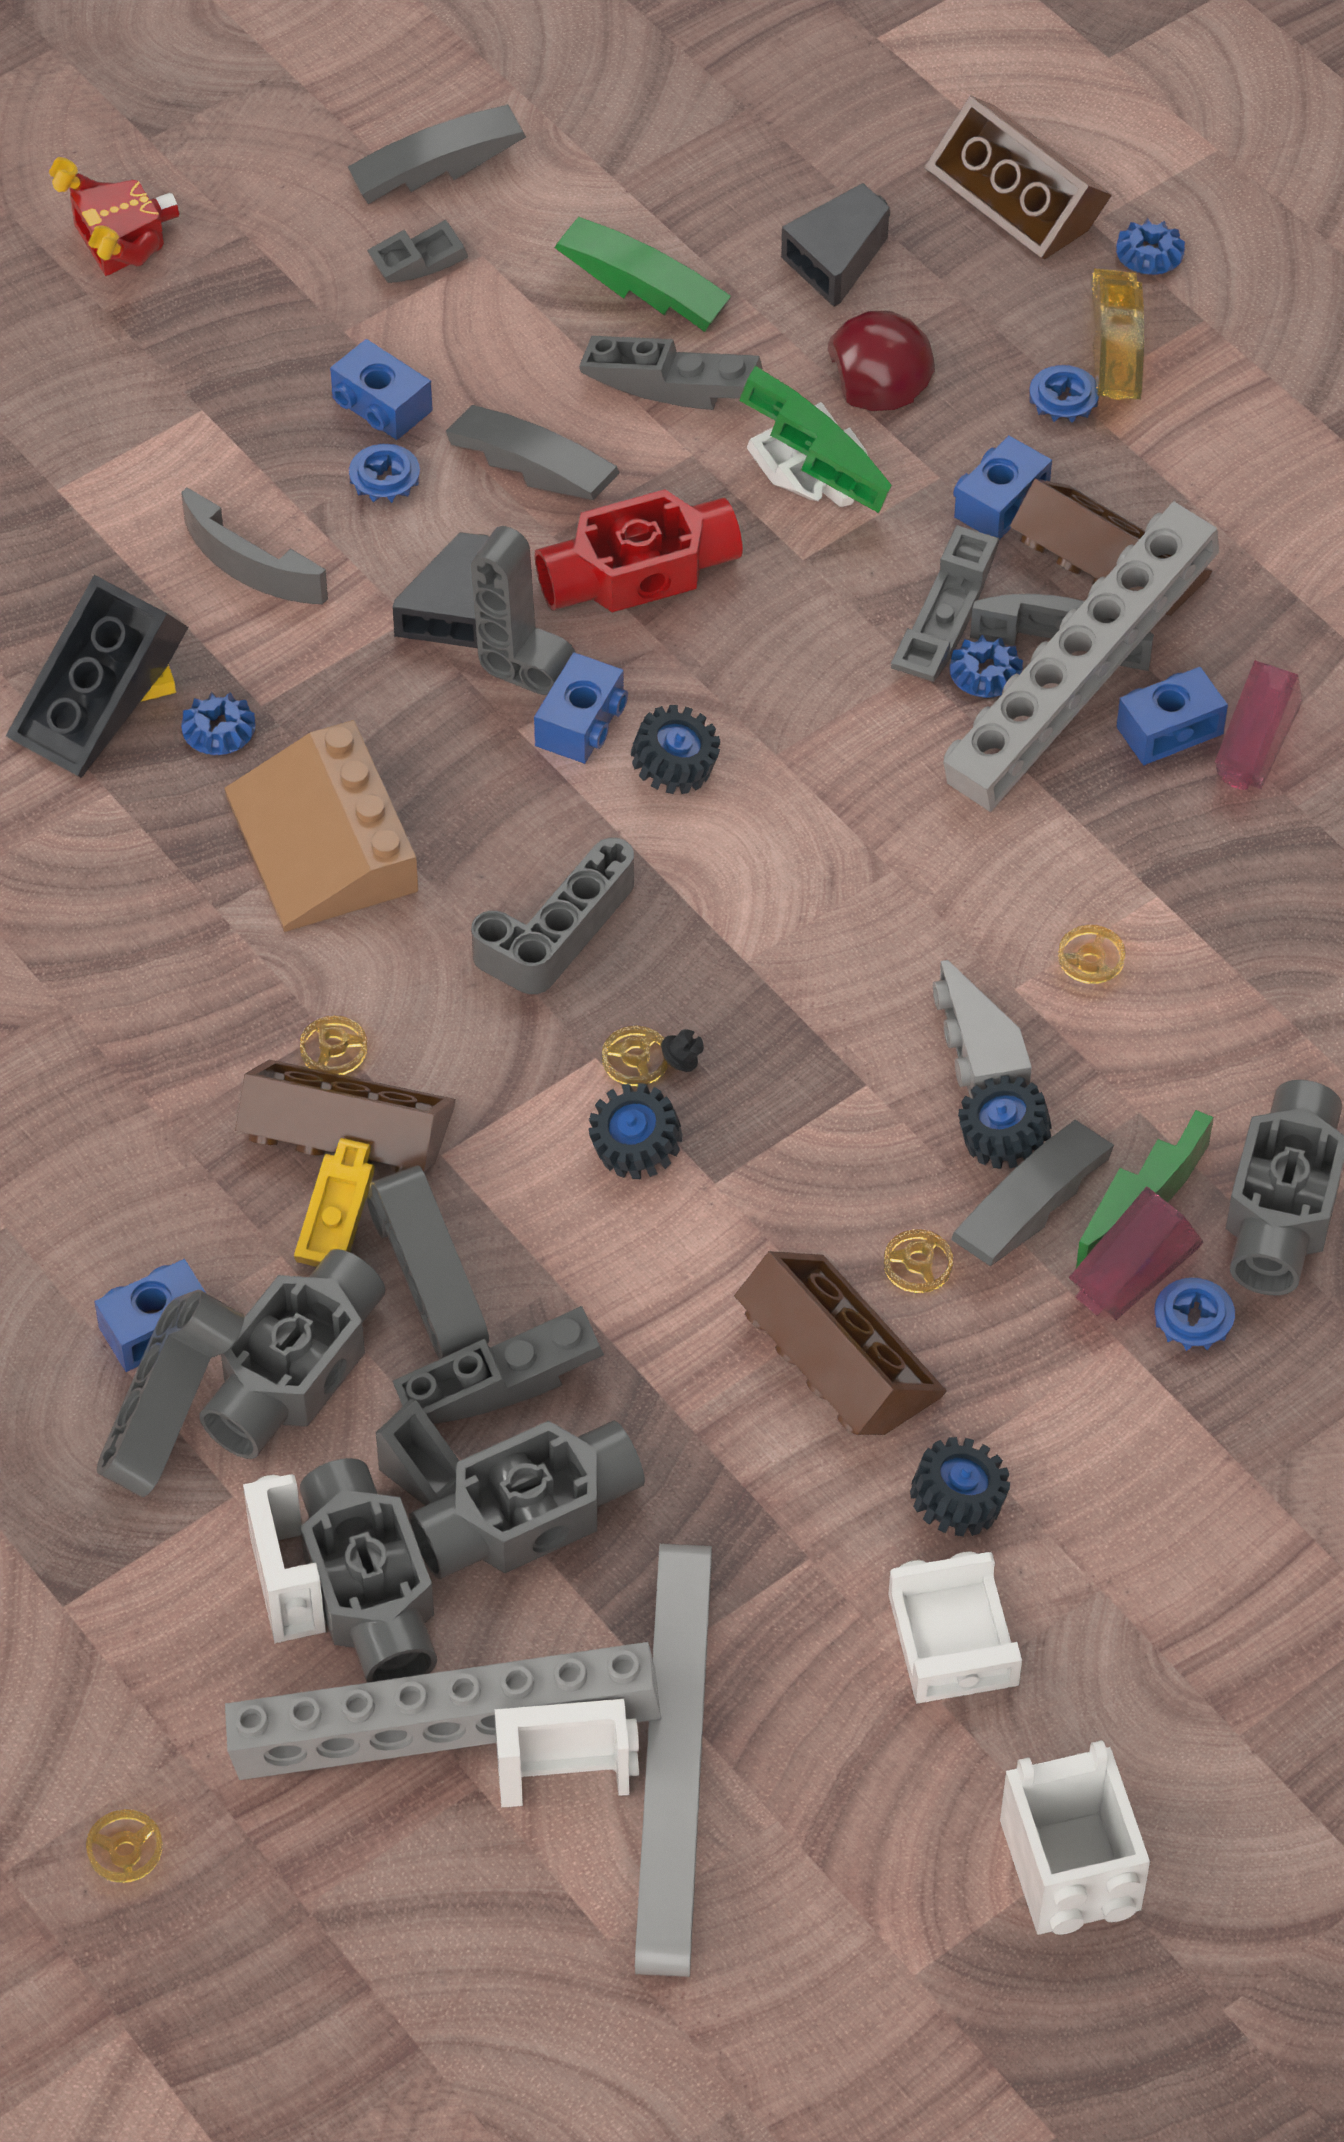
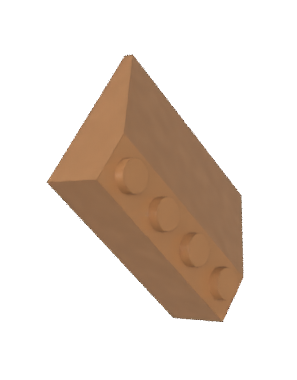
M354 720L308 733L224 788L227 800L284 932L418 892L416 855Z

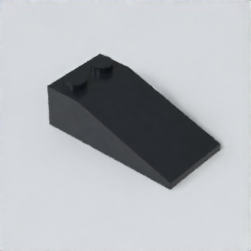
M94 575L9 728L6 737L82 778L144 698L151 686L167 668L189 627L168 613Z

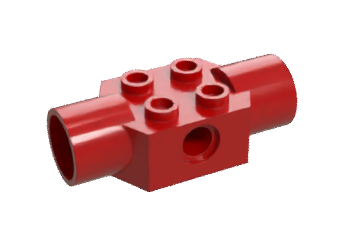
M664 489L581 512L576 538L536 549L534 559L541 591L552 611L594 600L613 613L697 589L700 569L741 558L743 545L736 515L725 497L690 506Z

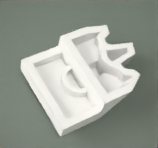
M822 402L814 405L836 423ZM773 427L749 440L747 445L748 451L774 485L814 501H818L822 497V493H824L839 507L852 505L855 501L801 471L806 455L770 436ZM850 427L843 430L867 454L866 449Z

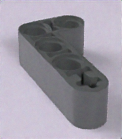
M499 526L492 532L471 563L479 661L484 670L490 675L534 693L547 695L575 650L565 639L535 627L529 543L517 530L511 527Z
M606 838L599 841L527 925L500 911H486L475 917L471 926L472 953L475 965L485 973L520 992L540 994L548 990L631 893L634 887V850L632 846L620 838Z
M417 1165L372 1181L367 1196L372 1221L381 1238L389 1237L438 1358H444L483 1339L489 1343V1334L482 1312L421 1167Z
M195 1290L176 1297L166 1306L157 1322L97 1463V1474L140 1497L147 1496L154 1489L163 1473L210 1359L225 1353L234 1344L244 1323L243 1313L201 1290Z

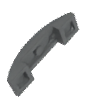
M188 487L181 492L184 521L189 534L199 549L222 571L253 589L277 598L321 605L328 600L326 569L292 549L287 551L280 559L272 556L223 526L222 509L220 506Z
M956 525L940 559V571L913 628H907L891 662L892 669L932 682L938 678L950 660L953 650L956 649L972 616L974 601L979 599L999 544V538Z
M1011 594L974 601L972 607L970 638L979 639L983 634L986 641L994 642L1001 637L1004 644L1015 646L1018 633L1052 639L1059 631L1061 622L1066 614L1072 609L1077 610L1084 601L1044 594ZM1107 618L1101 620L1100 622L1111 623L1115 621V619ZM1149 632L1120 666L1149 671L1154 634Z

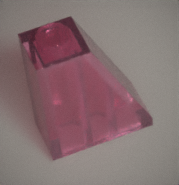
M1254 660L1215 760L1217 774L1223 776V782L1243 790H1247L1249 785L1262 789L1302 704L1298 674Z
M1146 1186L1069 1276V1279L1080 1290L1075 1298L1095 1316H1098L1104 1310L1117 1320L1197 1251L1204 1242L1179 1211Z

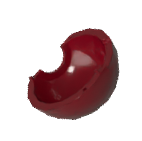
M867 311L844 322L830 337L827 350L831 361L837 363L846 403L854 407L869 411L896 410L914 402V398L929 385L933 372H935L934 357L928 337L911 319L892 311Z

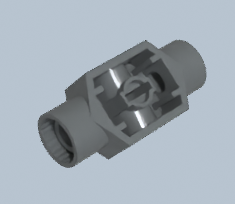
M1291 1080L1281 1084L1275 1091L1270 1113L1253 1116L1250 1121L1231 1194L1226 1230L1237 1237L1230 1265V1273L1241 1286L1256 1293L1284 1295L1294 1291L1300 1281L1305 1256L1307 1254L1323 1252L1344 1167V1135L1337 1130L1342 1111V1101L1332 1089L1323 1084L1309 1080Z
M334 1249L329 1251L309 1277L278 1275L244 1317L242 1329L234 1344L228 1351L221 1354L225 1382L199 1415L203 1428L213 1440L234 1455L245 1459H254L282 1425L308 1427L365 1354L362 1323L385 1295L384 1283L376 1271L358 1256L344 1250Z
M613 1420L578 1437L547 1421L456 1462L455 1493L409 1513V1522L421 1555L437 1579H442L481 1560L503 1573H507L596 1532L597 1507L644 1486V1472L632 1441L617 1421Z
M352 1458L338 1459L315 1468L304 1477L299 1487L309 1516V1520L300 1529L305 1563H316L324 1617L334 1645L355 1648L367 1683L429 1674L437 1664V1656L425 1625L434 1615L432 1582L401 1497L378 1494L369 1468L361 1460Z

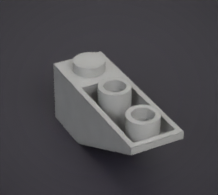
M949 960L941 961L939 981H934L932 986L933 997L937 1010L944 1009L947 1020H944V1035L948 1048H956L958 1058L955 1059V1072L959 1086H967L970 1098H973L971 1089L976 1085L982 1090L986 1089L984 1080L993 1078L994 1085L1001 1083V1076L1009 1075L1011 1083L1014 1084L1018 1076L1025 1078L1028 1086L1030 1084L1032 1067L1020 1028Z

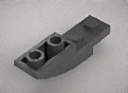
M591 336L579 365L581 373L620 391L653 401L714 410L718 398L740 399L747 378L754 367L757 366L763 369L760 356L677 352L673 339Z
M580 1306L493 1347H489L486 1340L483 1339L392 1382L402 1406L410 1399H416L432 1423L437 1424L485 1414L541 1395L562 1386L559 1375L603 1356L604 1353L583 1307Z

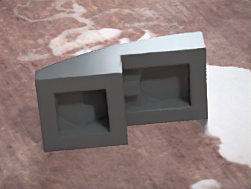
M447 220L411 239L406 231L402 230L367 250L387 283L402 282L427 276L468 258L465 247Z

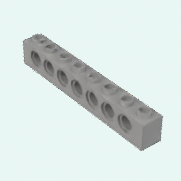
M1174 501L1163 513L1155 514L1149 521L1145 534L1135 545H1128L1122 551L1115 568L1106 578L1100 577L1093 584L1084 603L1077 610L1072 609L1066 614L1061 622L1059 631L1049 642H1042L1034 651L1031 662L1021 674H1014L1007 681L998 700L991 707L987 706L980 711L973 723V728L962 740H955L949 746L943 760L947 784L991 812L1219 553L1217 528ZM1163 554L1172 555L1169 558H1157L1158 556ZM1135 586L1144 587L1143 589L1138 591L1128 590ZM1107 618L1115 619V621L1111 623L1100 622L1101 620ZM1076 651L1087 652L1080 656L1071 655L1073 652ZM1048 683H1056V684H1059L1058 686H1056V687H1054V688H1043V687H1042V686H1044V685H1046V684H1048ZM1018 716H1029V717H1030V718H1028L1027 720H1024V721H1014V720H1013L1014 718H1016V717H1018ZM992 748L1001 749V751L995 754L984 753Z
M643 1642L225 1703L227 1751L239 1780L496 1743L495 1709L624 1699L626 1719L636 1718L637 1722L661 1719L656 1671L649 1643Z

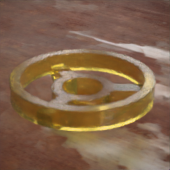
M1082 925L1071 929L1063 936L1059 944L1058 960L1061 968L1071 978L1083 983L1097 984L1109 981L1120 973L1124 966L1126 951L1123 941L1112 930L1099 925ZM1085 934L1097 935L1093 943L1083 944L1078 949V952L1064 953L1065 946L1073 938ZM1105 938L1115 944L1120 954L1118 963L1112 969L1105 963L1106 951L1102 947ZM1087 955H1094L1099 960L1090 962L1085 960L1083 957ZM1071 965L1077 966L1082 972L1074 969Z
M338 1015L321 1017L311 1022L304 1029L300 1037L302 1060L312 1069L343 1075L356 1069L363 1062L367 1054L368 1045L364 1029L356 1021L348 1017ZM336 1025L348 1027L355 1031L359 1036L346 1033V1031L342 1027ZM314 1031L319 1033L318 1040L321 1054L318 1062L312 1060L305 1050L306 1041ZM330 1038L341 1040V1042L335 1045L327 1044L325 1041ZM362 1046L359 1054L350 1062L340 1066H326L331 1057L341 1056L348 1047Z
M627 1026L616 1030L606 1039L602 1048V1063L605 1071L615 1081L621 1084L630 1083L631 1086H638V1083L650 1084L658 1080L665 1073L669 1065L665 1058L662 1064L650 1074L646 1064L650 1059V1046L655 1041L661 1046L664 1037L657 1031L645 1026ZM626 1036H630L626 1038L622 1043L614 1044L617 1040ZM640 1048L644 1052L639 1055H632L628 1053V1050ZM607 1055L620 1056L626 1065L637 1067L641 1076L634 1077L619 1073L610 1065Z
M923 1229L907 1230L893 1237L887 1244L884 1252V1270L890 1281L905 1291L914 1293L930 1292L941 1287L949 1279L953 1269V1253L946 1240L938 1234ZM925 1239V1241H912L904 1249L892 1251L898 1244L906 1240ZM938 1245L946 1254L948 1265L944 1273L937 1279H934L931 1270L934 1260L933 1249ZM914 1253H923L927 1258L923 1261H916L910 1256ZM889 1261L904 1263L909 1271L921 1273L926 1283H912L900 1278L892 1270Z
M131 1809L116 1810L101 1817L90 1829L86 1840L87 1856L92 1868L103 1878L114 1882H132L149 1874L158 1864L163 1849L161 1832L154 1820L140 1811ZM133 1819L145 1824L136 1833L122 1831L116 1833L112 1838L99 1834L102 1828L116 1820ZM153 1832L156 1837V1848L153 1856L144 1866L133 1871L132 1866L138 1863L142 1856V1844ZM93 1843L109 1851L111 1861L116 1866L122 1867L124 1873L113 1872L102 1867L93 1855ZM121 1844H132L135 1849L129 1855L123 1856L115 1852Z

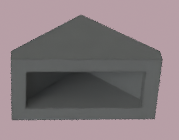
M410 1399L376 1432L378 1466L383 1474L426 1506L455 1493L456 1462L459 1459L417 1400Z

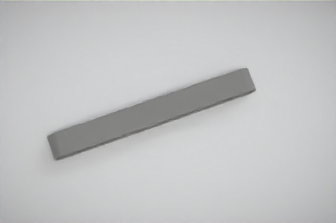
M659 1545L653 1663L656 1671L661 1719L650 1720L648 1728L635 1949V1974L690 1977L712 1546Z

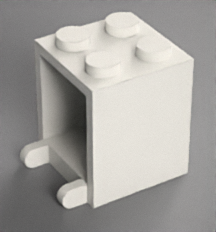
M1101 1740L1091 1743L1090 1752L1035 1765H1032L1029 1757L1018 1760L1017 1769L1006 1771L1000 1822L1037 1935L1052 1931L1059 1935L1068 1934L1078 1930L1086 1923L1102 1919L1108 1922H1118L1131 1917L1136 1911H1140L1142 1909L1150 1860L1111 1747L1106 1748Z

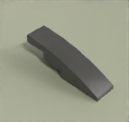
M504 105L466 114L425 128L386 145L348 166V169L362 196L370 204L403 183L413 192L446 171L455 180L526 138V135L510 106Z
M471 405L446 430L451 445L484 452L489 466L522 472L527 487L594 500L619 475L616 465L580 444L539 425L487 408Z
M1073 1120L1018 1165L953 1232L951 1240L989 1266H992L1045 1228L1050 1212L1077 1194L1082 1179L1109 1160L1114 1145L1077 1120Z

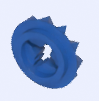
M1148 218L1143 225L1131 222L1127 230L1119 232L1116 244L1117 256L1127 268L1148 275L1163 274L1173 270L1181 263L1185 251V241L1180 239L1179 229H1168L1165 221L1158 225L1151 224ZM1147 241L1151 245L1143 246V242ZM1158 243V248H1154L1152 245Z
M1056 365L1048 367L1035 375L1029 389L1030 403L1036 405L1038 415L1050 414L1053 422L1060 417H1066L1073 423L1077 416L1088 418L1092 408L1098 407L1100 390L1097 381L1087 371L1075 366ZM1067 387L1070 388V396L1066 400H1059L1058 396H1061Z
M377 444L369 446L357 453L349 466L350 484L355 486L358 496L368 494L373 503L380 497H387L391 503L396 495L408 497L411 487L419 485L420 466L417 458L412 452L398 445ZM391 466L392 475H387L385 480H378V475H382Z
M982 634L977 642L965 639L960 649L953 650L949 669L952 680L961 690L973 696L991 698L1001 696L1007 681L1014 674H1021L1023 671V660L1019 659L1016 646H1005L1001 637L994 642L986 641ZM987 659H993L994 665H989L987 669H983L982 673L979 674V663L983 664Z
M211 691L208 699L202 701L194 698L192 707L188 710H183L182 734L186 742L199 752L210 755L229 754L239 750L250 741L255 732V716L249 709L246 700H235L231 692L225 697H216ZM225 715L226 722H220L211 732L210 721H215L218 716Z
M1183 1278L1176 1280L1160 1292L1155 1302L1156 1328L1162 1329L1166 1335L1167 1342L1175 1340L1182 1343L1186 1351L1192 1346H1203L1208 1351L1213 1343L1219 1340L1225 1342L1229 1331L1234 1325L1235 1308L1230 1296L1219 1285L1206 1279ZM1198 1302L1202 1318H1199L1197 1324L1190 1326L1187 1314L1190 1313L1191 1308H1194V1303Z

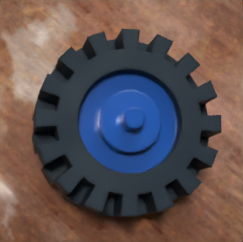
M669 705L666 713L663 706L655 708L653 714L649 712L640 724L631 748V756L634 757L632 765L634 769L642 768L639 777L643 781L649 777L653 778L651 787L657 790L660 784L667 785L666 793L674 794L676 787H679L681 794H686L690 792L691 787L695 791L701 788L703 782H707L720 752V749H718L721 743L720 737L714 736L716 728L713 724L704 726L707 717L700 713L697 718L691 716L692 708L685 706L683 713H679L678 705Z
M1009 1075L1001 1076V1083L994 1085L993 1078L984 1080L986 1089L982 1090L976 1085L971 1089L973 1098L967 1096L963 1098L961 1102L963 1109H959L958 1113L959 1123L968 1151L973 1158L977 1156L979 1163L986 1166L991 1159L993 1168L1001 1169L1003 1161H1008L1009 1168H1015L1018 1166L1016 1159L1023 1157L1025 1160L1032 1154L1033 1150L1036 1151L1044 1144V1141H1047L1052 1136L1050 1131L1052 1125L1045 1097L1042 1092L1039 1093L1038 1086L1033 1082L1027 1086L1025 1078L1017 1076L1015 1083L1012 1084Z
M630 1083L622 1085L624 1093L618 1096L613 1088L606 1093L610 1101L606 1104L599 1099L595 1104L598 1114H590L589 1122L592 1128L588 1129L594 1148L604 1166L609 1171L614 1168L617 1176L625 1178L627 1171H629L632 1179H641V1170L646 1169L649 1177L658 1174L654 1167L655 1165L660 1163L666 1169L671 1164L668 1154L677 1157L680 1151L677 1142H682L683 1134L673 1105L667 1096L664 1098L661 1090L654 1087L650 1093L647 1084L638 1083L637 1092L633 1091Z
M949 1437L946 1445L941 1440L935 1442L931 1449L927 1448L924 1452L911 1483L910 1496L911 1498H916L913 1505L916 1512L926 1510L923 1520L930 1525L936 1519L940 1522L938 1530L943 1533L947 1532L949 1526L955 1527V1536H964L967 1528H969L972 1536L980 1534L982 1527L988 1530L993 1525L994 1520H997L1010 1489V1482L1007 1481L1010 1475L1007 1467L1000 1468L1003 1460L998 1454L989 1458L987 1455L990 1448L982 1444L979 1450L972 1448L973 1439L965 1438L963 1445L958 1444L957 1437Z

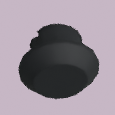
M683 1029L677 1036L670 1035L662 1040L663 1056L666 1062L674 1069L691 1072L697 1067V1056L703 1052L704 1045L700 1036L696 1039L692 1037L695 1033L692 1030Z

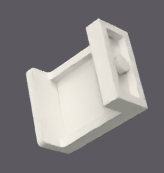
M268 1475L258 1479L256 1482L243 1484L250 1539L274 1643L325 1633L321 1584L316 1563L284 1569L278 1540L301 1535L300 1527L302 1523L295 1475Z
M962 1552L950 1559L928 1563L915 1560L890 1571L888 1595L916 1704L1019 1686L1022 1658L1018 1643H1011L994 1580L995 1562L991 1552L980 1554Z
M624 1699L495 1709L501 1808L523 1806L521 1777L612 1769L617 1775L618 1795H629V1777L639 1776L637 1753L639 1751L637 1720L636 1718L626 1719Z

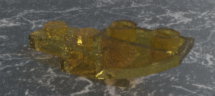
M1094 268L1091 287L1095 320L1093 356L1097 395L1107 396L1115 400L1126 398L1141 400L1144 365V302L1142 282H1137V273Z

